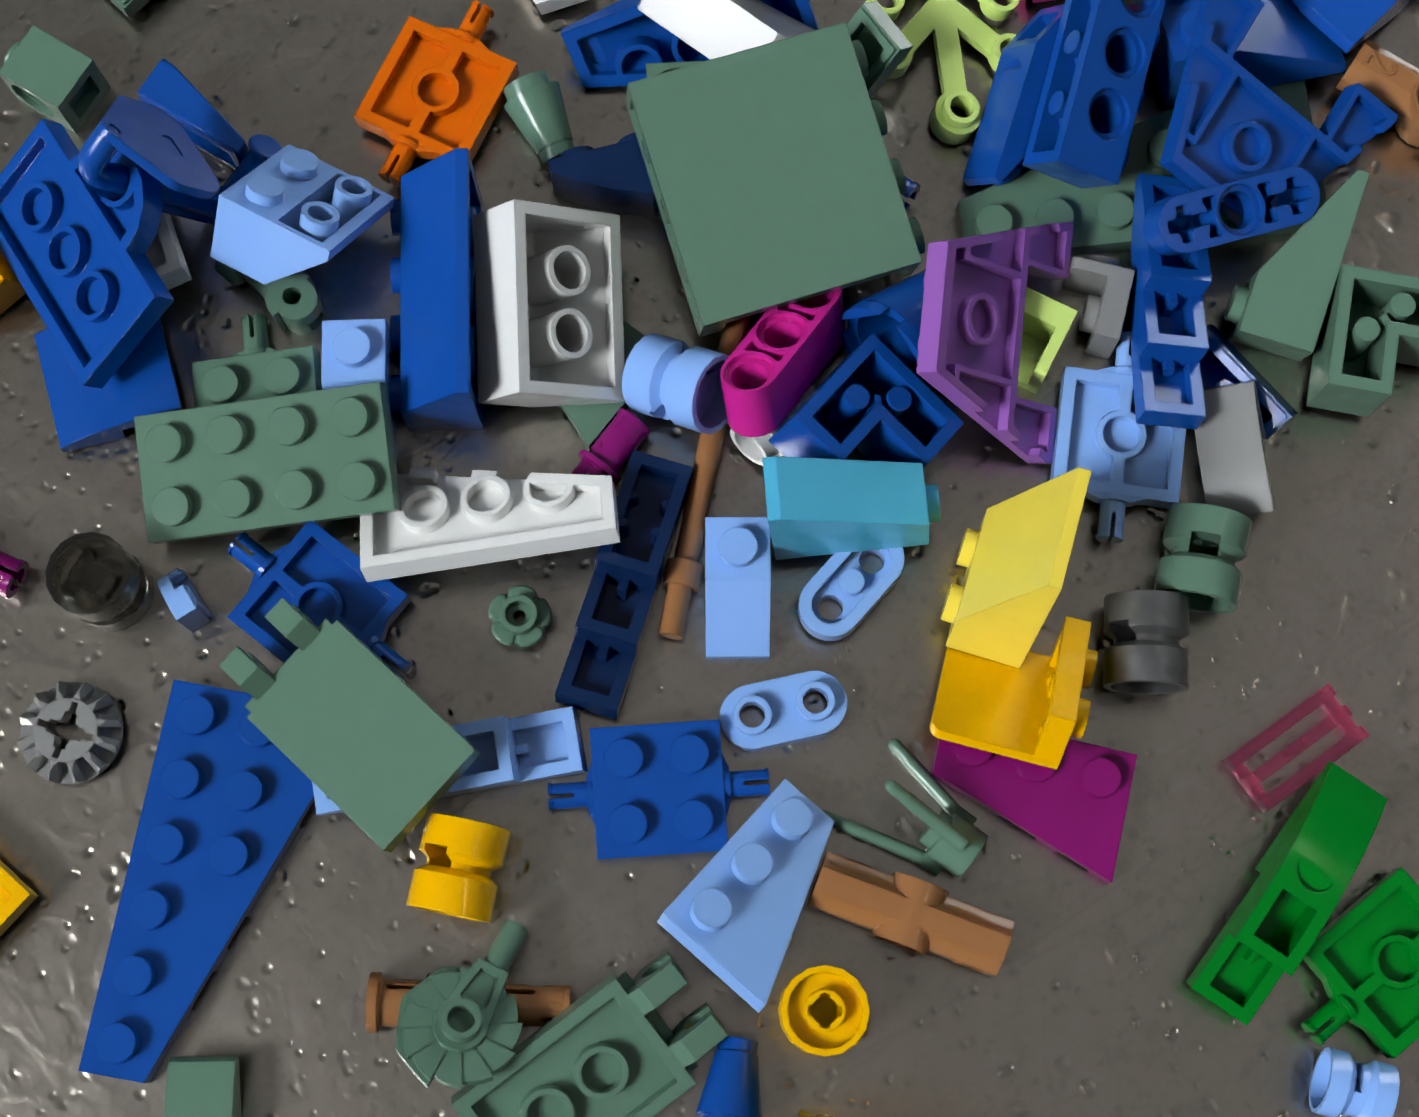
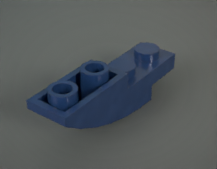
M635 132L624 136L616 144L595 149L590 146H577L564 151L559 158L547 160L555 196L586 207L613 213L661 217Z

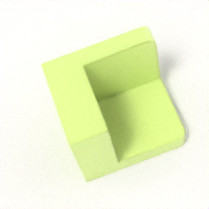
M1026 287L1018 386L1037 394L1078 311Z

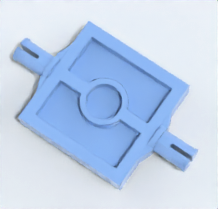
M1131 331L1121 332L1120 340L1117 343L1115 366L1099 370L1065 366L1061 374L1053 461L1050 473L1051 480L1078 467L1092 471L1085 498L1100 504L1096 539L1106 542L1110 537L1109 543L1123 542L1126 507L1145 505L1169 509L1172 505L1179 504L1186 429L1136 424L1131 361Z

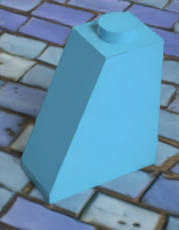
M781 456L762 458L767 517L776 560L830 555L838 552H859L928 545L929 523L941 522L937 484L925 485L922 463Z

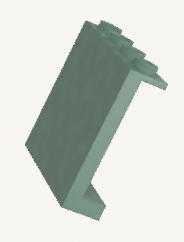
M846 22L633 81L627 85L626 106L699 337L722 331L728 322L898 272L901 273L902 277L911 275L922 262L920 254L925 253L923 232L918 220L915 217L908 218L901 197V195L906 193L903 169L897 158L889 159L882 137L887 135L885 113L877 98L870 100L863 78L868 76L866 53L860 40H851Z

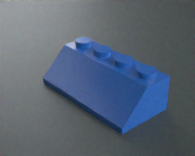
M455 148L402 175L401 199H395L393 208L390 210L393 236H401V256L391 257L390 260L393 294H400V315H391L390 318L392 352L400 353V374L391 375L390 403L392 412H400L409 432L484 430V406L482 403H478L473 215L482 212V197L468 148Z

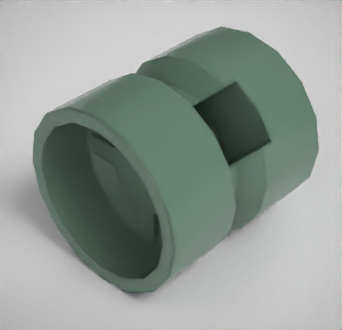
M1180 503L1172 505L1168 509L1162 540L1163 545L1170 551V554L1162 557L1158 562L1153 590L1186 595L1190 599V611L1225 614L1237 610L1243 574L1235 566V563L1247 557L1252 528L1251 519L1238 511L1212 504Z

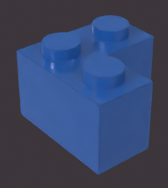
M872 333L830 373L768 441L784 457L845 459L856 448L869 461L922 463L923 467H925L964 422Z

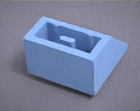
M288 144L219 194L210 257L262 284H267L328 262L391 210L395 197L373 187L367 180L361 177L349 175L327 164L310 151Z

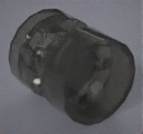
M96 532L75 534L61 542L50 555L45 570L46 587L54 602L89 626L106 632L126 630L140 622L150 610L155 595L153 577L147 566L110 536Z

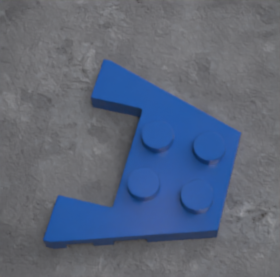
M1201 0L1160 165L1193 191L1289 167H1300L1307 170L1313 175L1319 186V183L1336 168L1348 164L1363 151L1361 147L1376 134L1383 133L1389 129L1399 116L1364 86L1357 83L1343 89L1320 129L1316 128L1233 59V55L1265 3L1261 0ZM1291 189L1263 197L1266 208L1287 205L1294 201ZM1228 193L1221 202L1220 213L1239 226L1244 215L1241 201L1235 195Z

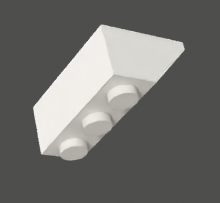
M517 199L473 215L478 403L520 407H548L619 403L625 401L622 393V374L625 367L620 215Z

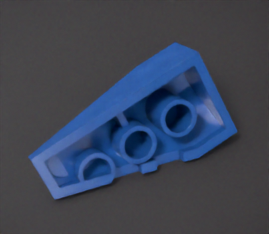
M620 0L561 29L562 38L584 88L627 86L630 82L647 78L646 63L708 61L710 59L639 11L637 5L640 0ZM760 0L815 30L820 29L811 0Z

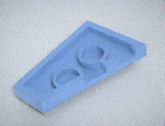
M786 779L781 782L669 905L657 921L758 1013L767 1004L835 822Z

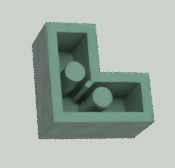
M1343 264L1340 267L1313 352L1306 406L1369 417L1392 395L1396 363L1419 367V277Z

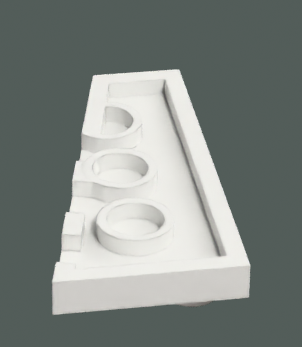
M411 467L409 474H398L402 511L360 517V569L367 582L620 543L616 490L612 476L531 472L527 479H505L499 477L498 471L473 470L471 477L439 476L436 468Z

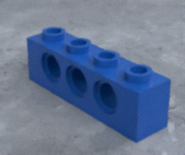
M1065 0L1023 166L1081 189L1118 185L1121 172L1128 161V145L1136 114L1144 100V83L1152 53L1159 42V26L1166 0Z

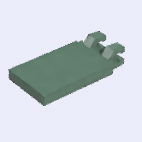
M282 597L264 617L298 649L275 674L253 654L246 653L238 646L219 666L243 690L252 696L245 705L251 712L246 718L383 851L391 853L482 753L347 626L338 620L332 624L326 618L318 626L296 605H291Z
M666 951L642 968L633 980L626 971L618 977L614 972L516 1046L513 1050L516 1053L515 1058L504 1069L493 1074V1081L479 1085L464 1086L462 1090L451 1096V1105L460 1117H654L696 1084L691 1071L698 1067L696 1061L728 1035L723 1028L722 1022L707 1003H704L681 1020L673 1031H671L655 1010L688 983L683 976L684 973Z

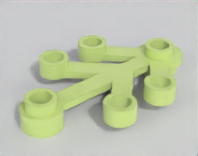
M866 0L865 3L877 0ZM890 0L893 3V8L881 7L890 19L895 21L904 6L905 0ZM927 0L901 30L913 48L888 79L901 77L909 67L913 54L933 34L942 96L939 97L930 112L929 125L931 131L939 140L947 144L958 145L972 137L982 118V109L977 98L967 91L959 36L988 58L991 68L996 72L1001 57L1000 49L1005 48L1017 34L1005 33L999 35L957 0ZM994 0L977 1L980 2V9L987 18L993 21H1004L1012 15L1020 0H1006L1008 4L1006 6L999 5ZM951 106L964 111L967 117L961 118L956 116L952 112Z

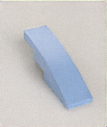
M570 706L515 718H508L503 715L453 725L482 754L441 798L588 772L578 710ZM312 782L316 815L343 813Z

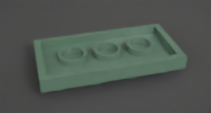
M373 382L134 417L148 543L161 544L402 511L388 389L385 383Z

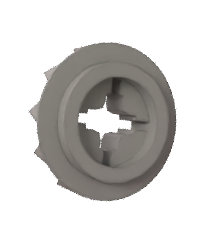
M58 681L57 686L45 692L35 693L34 702L26 713L19 716L21 730L20 739L16 744L23 752L28 763L27 767L41 777L59 784L86 782L105 771L117 756L123 739L121 713L113 699L96 686L87 682ZM72 714H77L76 725L84 729V733L93 736L91 741L85 739L80 741L69 740L65 749H60L62 738L53 734V731L48 729L49 723L56 725L57 722L68 723Z

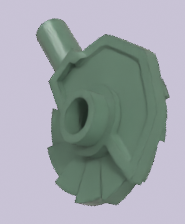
M506 920L484 960L478 958L471 968L460 966L441 967L402 997L396 1032V1052L427 1089L433 1079L447 1087L462 1090V1085H479L493 1081V1074L504 1069L515 1058L516 1053L513 1050L519 1041L523 1023H518V1008L514 994L508 996L505 988L508 982V970L529 934L527 929L521 924Z

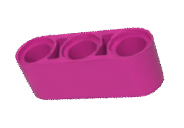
M842 289L766 311L727 358L720 370L727 422L732 431L746 437H760L773 432L782 424L843 345L841 333L845 330V320H841L844 313Z

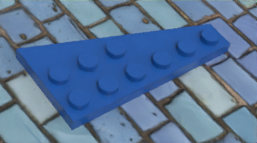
M179 680L173 681L78 1071L139 1083H151L192 1014V1006L212 972L217 971L229 951L228 945L244 918L249 917L302 828L300 824L314 802L312 781L246 718L251 713L245 707L252 698L249 693Z

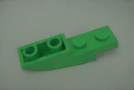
M1328 761L1255 869L1261 874L1186 981L1190 988L1247 1026L1282 974L1286 972L1292 977L1319 936L1350 883L1375 832L1388 799L1335 763Z

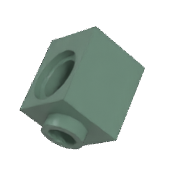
M34 25L22 41H18L11 46L5 56L4 65L0 69V77L19 101L51 120L61 123L63 127L75 134L78 133L110 89L109 83L93 59Z

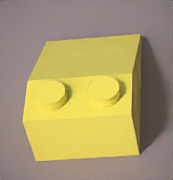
M1078 467L987 508L978 531L970 528L966 529L956 560L957 565L967 567L962 586L951 583L940 618L942 621L951 623L945 646L1020 669L1062 590L1092 471Z

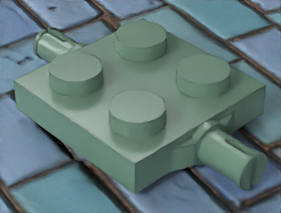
M252 313V318L249 314H245L241 317L244 344L242 352L226 358L192 362L194 408L322 390L320 352L313 345L282 350L269 348L268 316L261 313Z

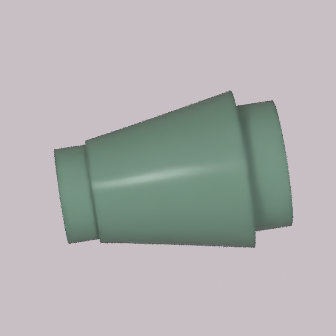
M539 70L515 79L504 88L503 92L507 99L504 109L536 155L540 157L544 167H549L547 160L559 158L564 151L575 147L559 82L551 81L547 71Z

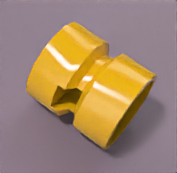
M427 813L419 850L427 857L425 865L414 869L406 905L459 918L491 923L499 888L491 879V874L493 871L504 866L511 831L470 819Z
M828 965L808 968L792 978L782 991L778 1005L780 1027L788 1040L803 1052L824 1057L842 1054L856 1045L867 1029L870 1014L867 994L859 981L844 969Z

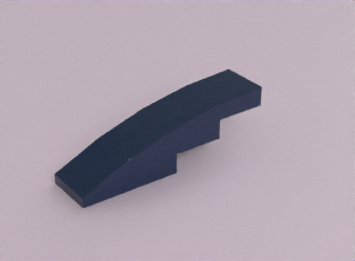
M633 450L616 498L620 543L599 546L595 557V570L575 625V637L555 692V702L617 720L658 593L694 467Z

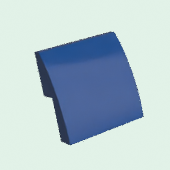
M160 318L102 389L82 386L48 328L34 334L62 452L124 439V430L135 427V416L183 410Z

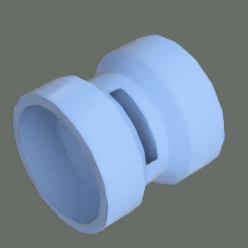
M1325 1047L1316 1061L1310 1082L1309 1107L1311 1112L1327 1117H1339L1342 1114L1351 1117H1393L1399 1096V1071L1396 1066L1377 1060H1371L1366 1064L1359 1063L1353 1060L1349 1052Z

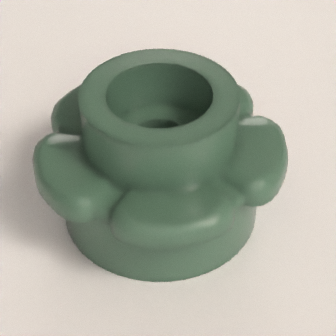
M524 585L511 587L509 593L505 595L498 594L492 600L488 611L489 618L493 620V625L491 626L492 634L500 643L507 646L518 645L525 648L535 645L544 637L545 628L551 622V609L547 600L539 598L535 589ZM517 611H523L526 615L522 622H516L513 619Z

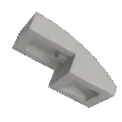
M1255 380L1204 389L1206 418L1198 429H1194L1206 504L1229 508L1246 516L1274 511L1276 503L1264 446L1267 440Z

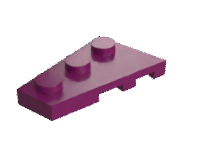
M938 739L931 769V775L997 817L1000 815L1034 836L1036 841L1054 852H1060L1086 868L1088 873L1104 883H1112L1137 759L1136 754L1069 739L1056 770Z

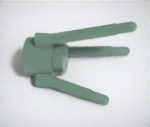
M891 739L889 741L890 750L943 808L938 813L934 812L895 780H889L885 784L887 792L927 824L918 840L927 847L926 851L846 817H841L827 810L822 811L835 821L833 827L841 832L915 862L935 877L945 868L958 878L967 870L982 850L988 835L974 825L977 818L962 808L900 740Z

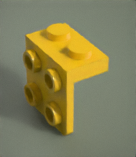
M1066 616L1051 657L1029 651L1020 669L947 647L930 722V732L932 735L941 740L1057 770L1070 737L1082 738L1089 717L1091 701L1080 698L1082 688L1089 689L1098 659V651L1088 649L1092 622Z

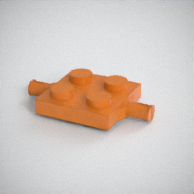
M472 1L458 29L435 27L409 15L357 109L354 118L358 127L387 139L394 146L382 169L378 172L379 177L388 184L392 181L393 186L401 187V176L408 173L415 158L433 160L455 148H468L471 161H473L506 99L503 92L504 88L517 79L519 75L516 62L490 51L480 41L490 20L495 15L494 11L483 3L481 8L480 1Z

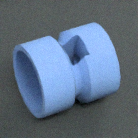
M651 333L644 336L633 347L625 363L622 374V393L625 403L633 411L654 418L671 420L676 425L700 433L713 434L721 430L727 423L720 370L730 355L700 346L689 348L684 341L661 334Z

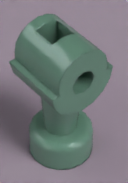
M216 260L215 270L222 277L234 285L248 282L264 297L267 309L283 332L288 328L297 335L309 336L322 329V321L326 320L327 311L310 275L300 271L270 283L262 284Z

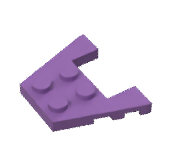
M1068 221L928 243L916 373L1026 463L1052 464L1057 408L1017 397L1027 276L1031 274L1048 281L1069 279L1074 223Z

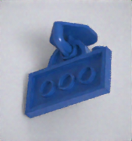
M118 96L97 127L84 142L80 151L61 123L43 118L40 120L0 174V250L82 386L102 389L174 301L172 295L145 255L157 235L162 212L206 224H215L219 194L280 151L282 146L278 141L266 135H253L248 141V153L225 183L220 186L215 174L183 127L169 114L151 104L125 96Z

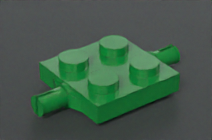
M1403 867L1389 872L1320 932L1303 959L1321 980L1326 995L1330 999L1310 1018L1301 1023L1303 1030L1306 1033H1312L1309 1037L1319 1046H1322L1329 1037L1348 1021L1361 1028L1386 1058L1395 1059L1419 1038V886Z

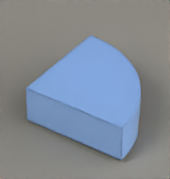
M176 568L157 580L162 596L176 621L192 633L212 621L210 619L212 616L183 569Z

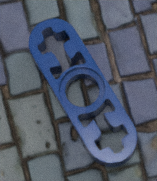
M1289 167L1156 201L1146 212L1143 222L1144 236L1149 246L1155 252L1165 256H1173L1298 225L1308 221L1317 211L1320 201L1319 186L1313 175L1307 170L1300 167ZM1285 190H1292L1294 195L1293 202L1287 205L1266 208L1263 197L1282 193ZM1228 193L1235 195L1241 201L1244 210L1243 220L1236 229L1229 228L1223 222L1220 215L1221 202ZM1198 214L1201 226L1170 234L1168 221Z

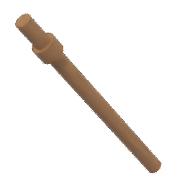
M750 316L726 323L722 330L718 352L728 355L732 354L747 335ZM728 422L721 430L713 434L700 433L674 557L667 559L662 585L667 587L658 635L665 638L683 639L692 593H698L700 589L704 566L699 563L705 535V517L709 516Z

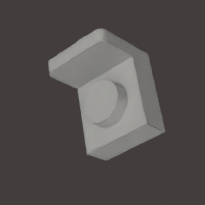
M1088 255L1084 258L1073 257L1070 263L1069 279H1064L1062 288L1088 295L1079 324V331L1089 333L1084 354L1109 359L1120 340L1135 270L1120 267L1116 260L1103 255Z

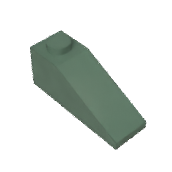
M1357 169L1317 209L1315 214L1308 221L1304 222L1246 281L1245 286L1236 284L1228 301L1224 320L1233 322L1228 337L1229 341L1298 362L1314 352L1370 173Z

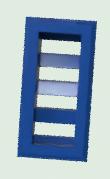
M162 59L137 91L138 98L141 102L151 104L169 114L183 127L196 148L235 170L249 151L244 138L172 63Z

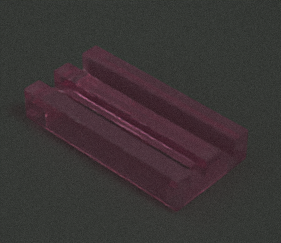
M1329 683L1222 760L1262 813L1269 811L1319 774L1328 761L1335 762L1370 736L1362 725L1356 726L1350 718L1353 714L1345 704L1341 706L1334 697L1337 693ZM1321 706L1328 715L1326 718L1250 773L1243 762ZM1337 727L1343 734L1342 738L1266 793L1260 786L1261 782Z

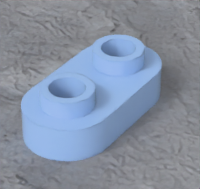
M903 547L834 553L805 585L800 594L798 614L805 630L813 637L824 641H837L850 635L899 580L905 561ZM873 554L881 559L883 568L876 573H868L861 568L859 560L865 555ZM832 600L840 605L842 614L836 619L828 620L819 614L818 606L824 601Z
M807 671L744 685L733 690L725 698L720 710L721 731L732 746L746 752H757L821 738L834 732L843 721L847 710L846 692L835 677L822 671ZM810 692L821 693L827 700V708L820 713L809 712L803 705L804 696ZM747 706H756L763 711L765 719L757 727H747L740 720V712Z

